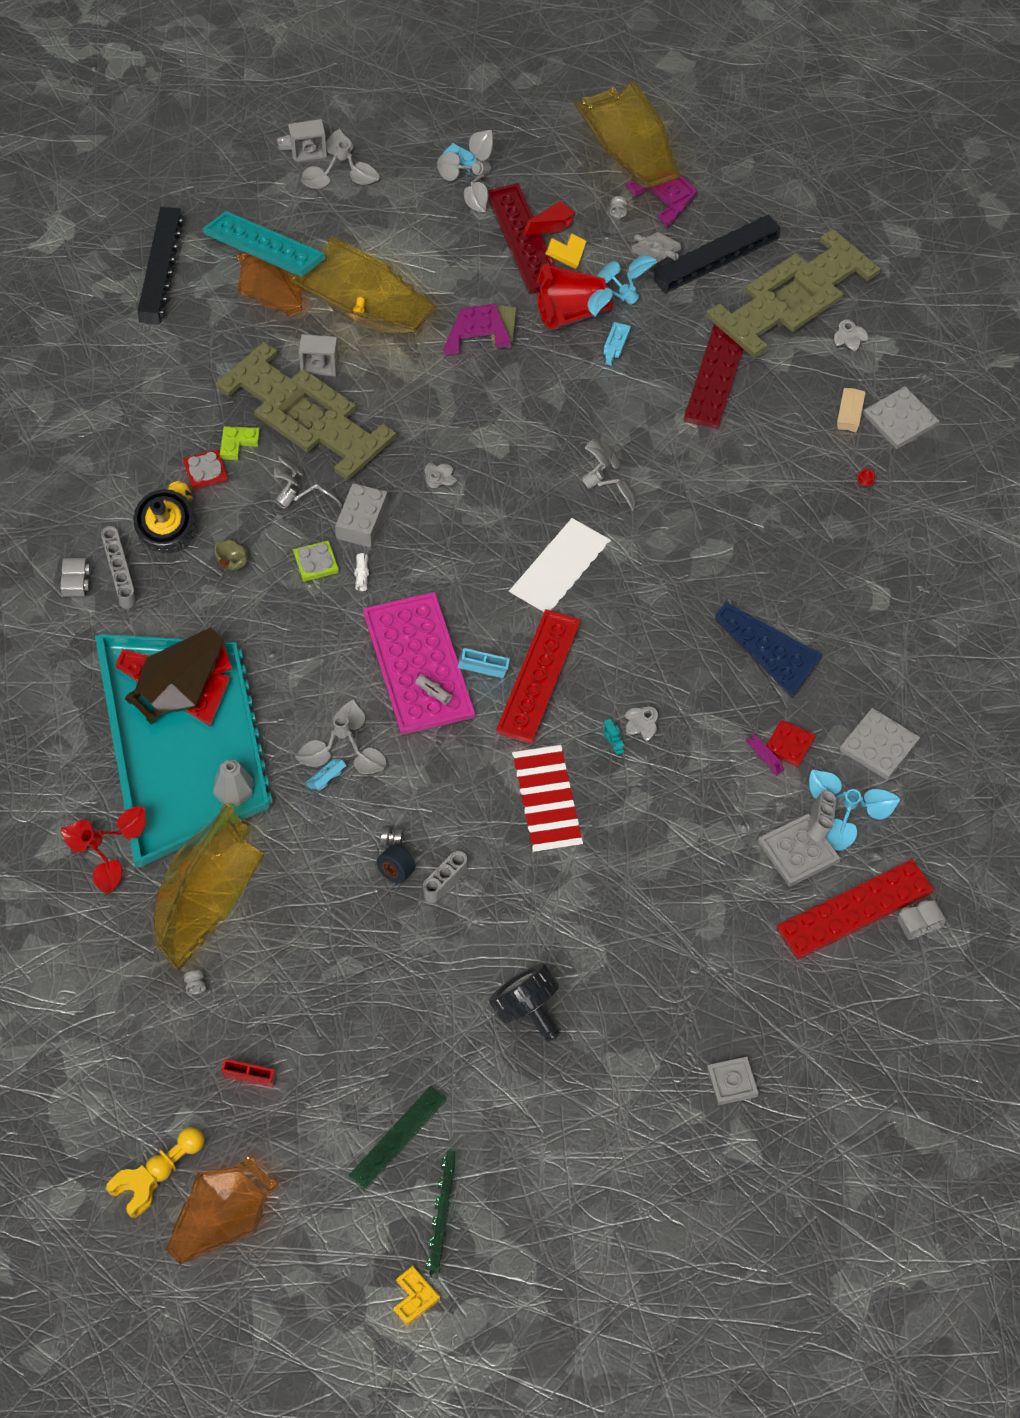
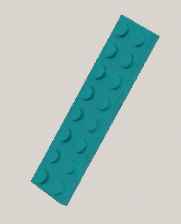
M225 211L202 228L205 235L300 277L306 275L325 260L323 252L228 211Z

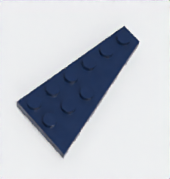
M726 602L715 616L716 621L792 698L822 659V654Z

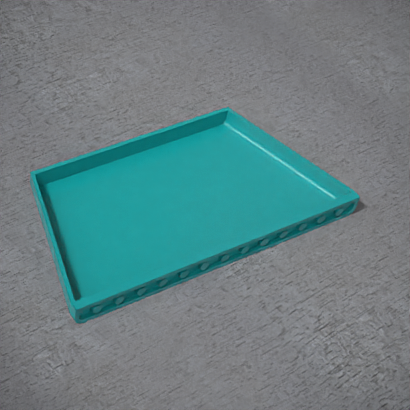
M109 634L95 635L125 811L137 806L144 807L146 810V826L143 833L135 839H130L135 868L146 866L269 809V804H273L271 792H266L269 783L267 776H263V771H266L265 763L259 757V755H263L261 744L256 742V739H259L257 727L253 728V723H256L254 711L250 712L249 707H253L252 699L246 693L249 691L248 680L243 679V676H246L245 665L240 664L243 656L241 649H237L236 642L223 641L232 670L219 673L230 676V682L211 727L185 711L164 714L157 722L151 725L133 704H129L125 700V697L136 689L138 682L116 669L115 664L122 649L151 656L185 639ZM142 695L138 698L151 712L156 710ZM226 760L237 761L254 780L253 796L241 806H235V804H230V806L223 805L213 794L214 777L220 765Z

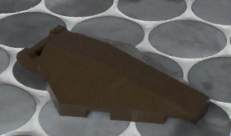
M210 627L147 657L136 689L130 692L125 697V700L129 704H133L151 725L157 722L164 714L198 708L204 695L202 693L206 682H209L220 656L218 653L225 640ZM141 695L156 708L154 712H151L138 699Z

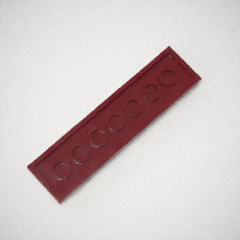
M519 183L488 190V201L528 294L540 292L541 284H538V277L542 265L554 267L555 265L552 258L545 254L547 247L541 234L526 235L524 233L528 220L533 218V215Z
M715 324L685 412L684 422L719 429L744 349Z

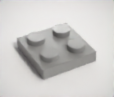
M747 1057L707 1065L708 1075L718 1106L758 1097V1090Z

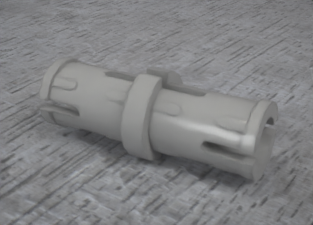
M423 674L416 679L415 684L424 689L430 697H435L444 705L451 701L452 695L443 690L437 682H432ZM429 686H431L432 688H434V689H435L436 691H438L439 693H436L435 691H433L431 688H429Z

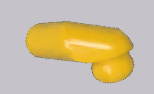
M362 297L357 298L356 305L352 309V314L355 318H360L364 315L365 299Z

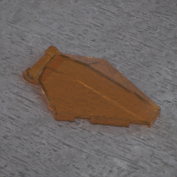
M248 253L237 254L238 262L241 265L238 283L239 294L247 298L253 297L257 300V303L276 312L280 310L286 313L287 316L302 311V282L300 276Z
M247 1156L236 1167L198 1173L191 1187L192 1192L188 1201L184 1203L172 1230L173 1235L166 1251L182 1265L256 1233L266 1199L279 1187V1184L275 1180H271L255 1164V1160L251 1156ZM246 1169H249L265 1185L262 1190L243 1173Z

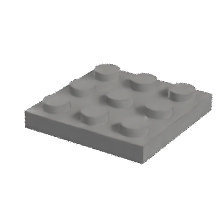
M906 386L863 411V415L896 449L939 425V420Z
M871 708L840 746L839 751L884 779L889 780L919 743L920 737Z
M809 813L758 838V843L788 887L840 862V857L826 837L823 841L817 842L809 836Z

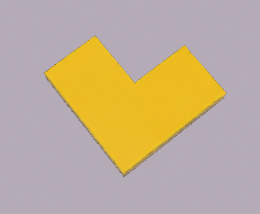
M571 233L565 245L552 238L545 254L576 269L579 265L586 240Z
M413 1266L396 1279V1282L407 1293L408 1297L396 1305L393 1311L406 1326H409L440 1300V1296Z

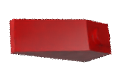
M559 201L528 220L524 233L529 235L561 232L572 226L575 212L562 201Z

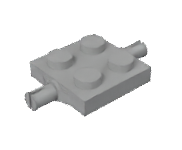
M659 232L647 237H643L640 234L634 237V240L638 241V243L632 246V252L639 256L647 255L658 262L666 257L677 260L679 254L675 252L681 250V244Z

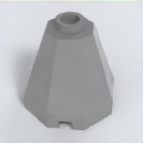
M226 760L220 765L214 777L213 794L223 805L230 806V804H235V806H241L253 796V777L237 761Z

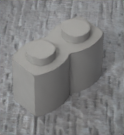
M63 558L61 576L62 597L85 596V592L89 591L87 575H90V564H87L86 558Z
M924 900L917 907L902 909L897 921L908 940H912L926 933L941 929L945 925L946 918L935 900Z

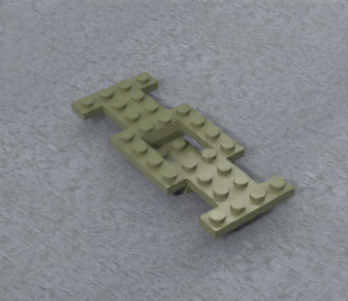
M832 229L820 237V242L828 248L827 251L809 263L795 253L745 286V292L753 300L732 314L719 303L707 311L706 317L755 358L767 350V344L759 338L764 332L775 325L779 328L785 325L790 331L794 332L843 299L844 293L835 287L836 284L854 272H857L865 280L869 281L880 274L881 268ZM792 277H794L793 282H791L775 294L771 292L783 283H785L786 281H788L789 279H791Z
M266 342L259 345L215 383L216 388L228 397L242 387L264 402L254 411L255 416L307 453L316 445L321 447L324 444L341 456L343 459L334 467V472L347 481L396 438V432L384 424H381L373 433L369 434L349 420L347 417L356 410V405L305 369H302L290 379L274 368L269 362L277 356V350ZM305 393L329 410L325 412L305 398Z

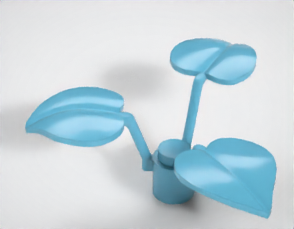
M647 255L636 258L630 264V271L627 273L630 285H622L616 279L615 275L621 270L618 262L613 261L606 264L603 270L597 274V277L604 278L605 283H608L612 278L620 287V293L618 294L609 288L597 290L588 300L589 311L596 317L613 295L619 297L622 301L625 300L629 305L635 303L639 295L635 291L636 288L632 279L640 276L658 261Z
M814 769L810 774L809 788L815 799L824 790L833 793L836 799L844 797L843 803L847 808L844 820L834 819L833 827L826 835V839L835 851H841L850 847L857 837L856 826L852 823H846L851 809L857 808L859 803H861L863 807H867V813L870 817L883 820L893 813L900 802L898 796L881 789L867 791L864 795V801L860 792L856 789H850L847 792H843V794L837 795L840 793L842 785L836 775Z

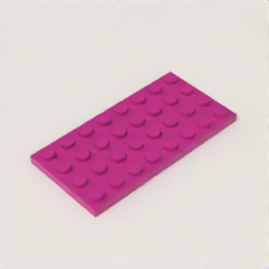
M435 592L362 609L401 735L475 718V712L461 670L457 668L458 660ZM423 674L432 682H437L443 690L452 695L451 701L444 705L435 697H430L424 689L415 684L416 679ZM429 686V688H431L433 691H435L436 693H439V692L436 691L434 688H432L431 686Z

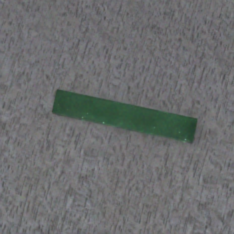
M430 1085L349 1174V1179L365 1191L447 1101L446 1097Z
M447 1150L446 1158L442 1157L441 1170H444V1175L439 1177L438 1190H441V1195L436 1197L435 1210H438V1215L433 1217L432 1230H435V1235L430 1237L429 1250H432V1255L427 1257L426 1270H429L430 1278L435 1279L439 1277L456 1162V1151Z

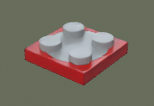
M218 449L183 458L192 490L228 481Z

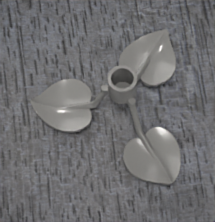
M338 129L326 141V151L334 155L327 171L324 172L323 169L316 166L308 167L302 174L301 182L313 189L327 187L330 183V178L327 175L336 158L342 161L348 158L350 168L353 169L350 172V178L357 184L367 185L374 183L380 179V176L373 167L366 163L358 162L355 166L353 165L352 154H350L353 150V144Z
M492 130L477 132L471 136L469 149L471 153L475 154L474 158L478 160L473 165H459L460 157L454 152L442 154L437 161L438 171L445 180H455L459 176V168L472 169L474 174L479 175L471 182V186L466 187L464 190L466 204L478 212H487L488 189L484 183L477 181L491 170L490 163L485 160L490 157L492 152Z
M597 439L590 440L585 449L590 451L600 463L592 471L582 476L584 484L587 488L591 489L597 484L600 487L606 484L617 483L620 492L631 508V512L634 511L636 505L635 494L626 481H621L620 479L603 481L604 474L602 470L610 465V463L614 469L620 467L618 456L606 442L600 443Z
M282 456L278 457L279 462L290 468L293 473L291 476L277 465L274 467V477L289 481L276 498L279 503L288 508L293 500L297 502L299 498L313 489H319L335 499L340 509L342 508L338 496L320 483L319 485L311 486L296 496L297 491L291 487V484L298 487L299 483L294 478L297 473L301 476L304 473L288 459Z
M354 700L345 704L335 714L333 718L334 730L331 731V738L327 747L324 742L313 740L303 745L295 755V758L304 765L311 767L322 766L331 758L328 751L332 747L334 737L337 736L341 739L349 737L356 754L359 756L354 760V767L359 773L373 774L386 768V759L380 751L374 748H366L360 753L350 730L359 729L364 725L365 714Z

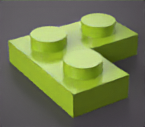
M224 426L220 458L223 460H238L240 446L258 447L260 428Z

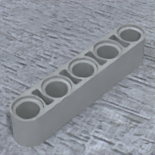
M107 526L101 531L104 550L119 604L122 608L129 609L136 603L134 588L118 531L113 526Z

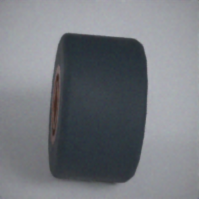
M390 845L377 858L379 871L386 879L393 883H403L415 870L416 865L411 854L398 845Z

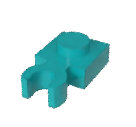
M611 719L604 721L603 733L609 744L613 746L616 755L624 753L622 749L624 744L619 738L620 730L618 726L614 725Z

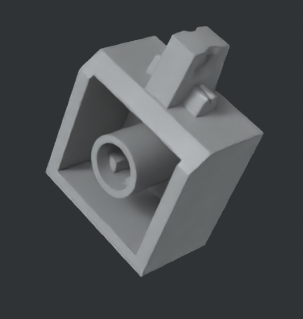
M322 119L288 124L289 135L277 138L279 150H291L292 158L297 162L327 157Z

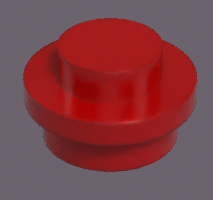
M863 469L858 473L857 481L862 486H871L875 482V475L872 470Z

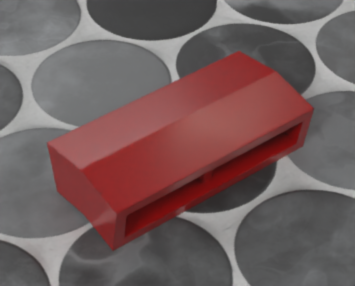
M224 1059L221 1069L225 1078L274 1088L277 1073L274 1069ZM229 1069L246 1072V1074L230 1071ZM252 1074H257V1075L266 1076V1077H270V1078L267 1079V1078L257 1077V1076H253Z

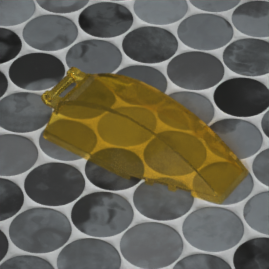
M634 80L620 94L612 87L606 92L589 98L588 96L583 97V103L577 102V100L573 101L618 169L634 184L644 188H651L680 177L676 161L672 155V148L669 145V138L665 132V125Z
M333 236L329 238L324 249L325 260L303 277L290 273V283L316 297L340 316L377 331L387 333L414 332L436 309V305L422 293L418 294L414 287L404 282L401 275H396L388 264ZM358 297L365 299L363 313L353 311Z
M231 803L224 804L218 815L184 844L171 862L161 883L154 909L156 946L175 970H180L194 955L192 951L195 947L204 944L205 936L208 933H214L216 930L214 926L220 920L224 921L228 917L264 857L262 852H259V850L244 841L250 829L241 822L234 812V807Z

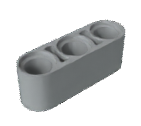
M827 790L822 791L811 806L808 834L817 842L823 841L834 823L836 797Z
M461 851L453 852L424 881L423 896L427 902L434 903L439 901L467 872V856Z

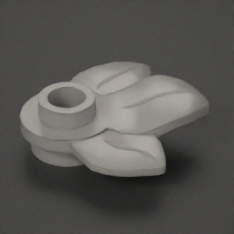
M843 320L838 326V331L834 334L835 345L841 346L845 344L849 349L856 352L860 341H868V334L862 327L855 326L851 320Z
M429 463L424 469L426 484L431 488H438L441 484L450 486L457 482V479L451 476L453 467L450 464L436 466L433 463Z
M632 708L625 713L624 716L629 720L626 725L627 735L641 733L645 741H649L657 731L655 723L658 720V712L655 708ZM647 713L652 714L649 718H646L645 715Z

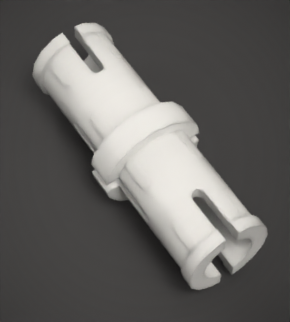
M364 553L356 555V569L354 570V575L356 576L355 589L359 591L367 590V575H369L367 566L368 555L366 554L364 558Z

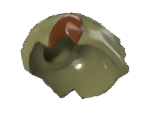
M226 540L214 545L216 560L223 569L226 568L227 570L234 571L243 568L247 564V550L242 544L238 545L236 541Z

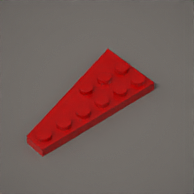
M122 649L115 664L116 669L138 682L145 659L149 656ZM222 674L211 676L202 693L204 695L199 707L185 710V712L211 727L229 685L230 676Z

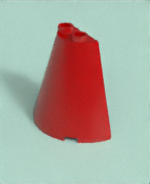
M542 265L538 277V284H541L540 292H537L540 317L547 328H551V330L593 317L594 315L588 309V300L597 290L608 288L605 279L550 265ZM610 300L598 312V314L612 310V300Z

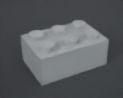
M352 483L335 525L336 539L372 547L388 506L387 491Z

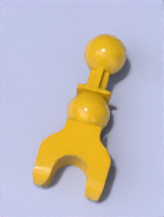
M195 1127L183 1129L178 1135V1144L169 1152L164 1154L160 1150V1155L149 1158L145 1168L141 1165L135 1170H121L107 1183L106 1190L113 1196H117L126 1190L134 1192V1197L127 1204L126 1208L127 1214L130 1217H138L151 1206L153 1192L158 1187L157 1182L168 1179L171 1171L175 1172L177 1170L174 1165L177 1160L185 1153L195 1154L202 1149L204 1136L199 1129Z

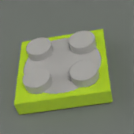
M329 541L293 549L303 582L339 573Z

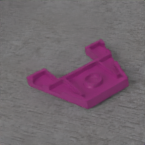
M676 170L656 175V178L640 179V182L633 183L631 181L626 183V188L635 197L650 189L668 207L658 213V219L667 228L697 196V190Z
M488 304L461 308L443 348L444 354L460 353L461 339L495 334L496 348L512 346L496 305Z

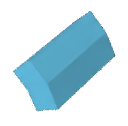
M463 648L458 659L457 668L504 678L508 670L510 658Z

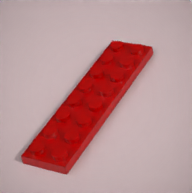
M545 609L496 728V734L533 744L581 624V619Z
M911 859L778 924L776 929L795 958L799 960L932 894L934 889L914 860Z

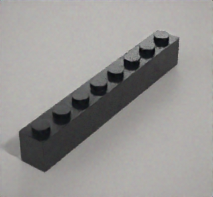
M160 207L137 311L139 323L160 325L161 318L165 316L164 304H167V291H170L171 286L169 279L173 277L172 265L176 264L175 252H178V239H181V226L184 225V216L181 215V208Z
M769 214L760 217L735 231L716 238L706 245L704 244L693 251L687 252L677 260H672L654 269V282L667 294L778 240L780 226Z

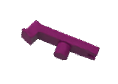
M755 734L751 736L753 740L746 739L749 747L757 754V758L766 763L773 775L777 776L784 771L782 762Z

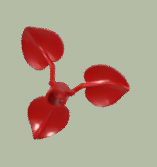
M137 806L123 812L117 820V827L120 831L98 830L96 832L92 824L86 820H80L61 828L63 838L71 850L82 853L90 846L104 860L105 863H100L96 866L93 872V881L105 894L112 892L119 885L123 875V868L116 859L108 861V858L98 849V846L102 843V835L124 834L127 839L139 837L146 826V810L144 807Z

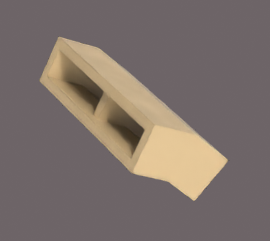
M844 388L837 420L838 430L857 432L865 391Z

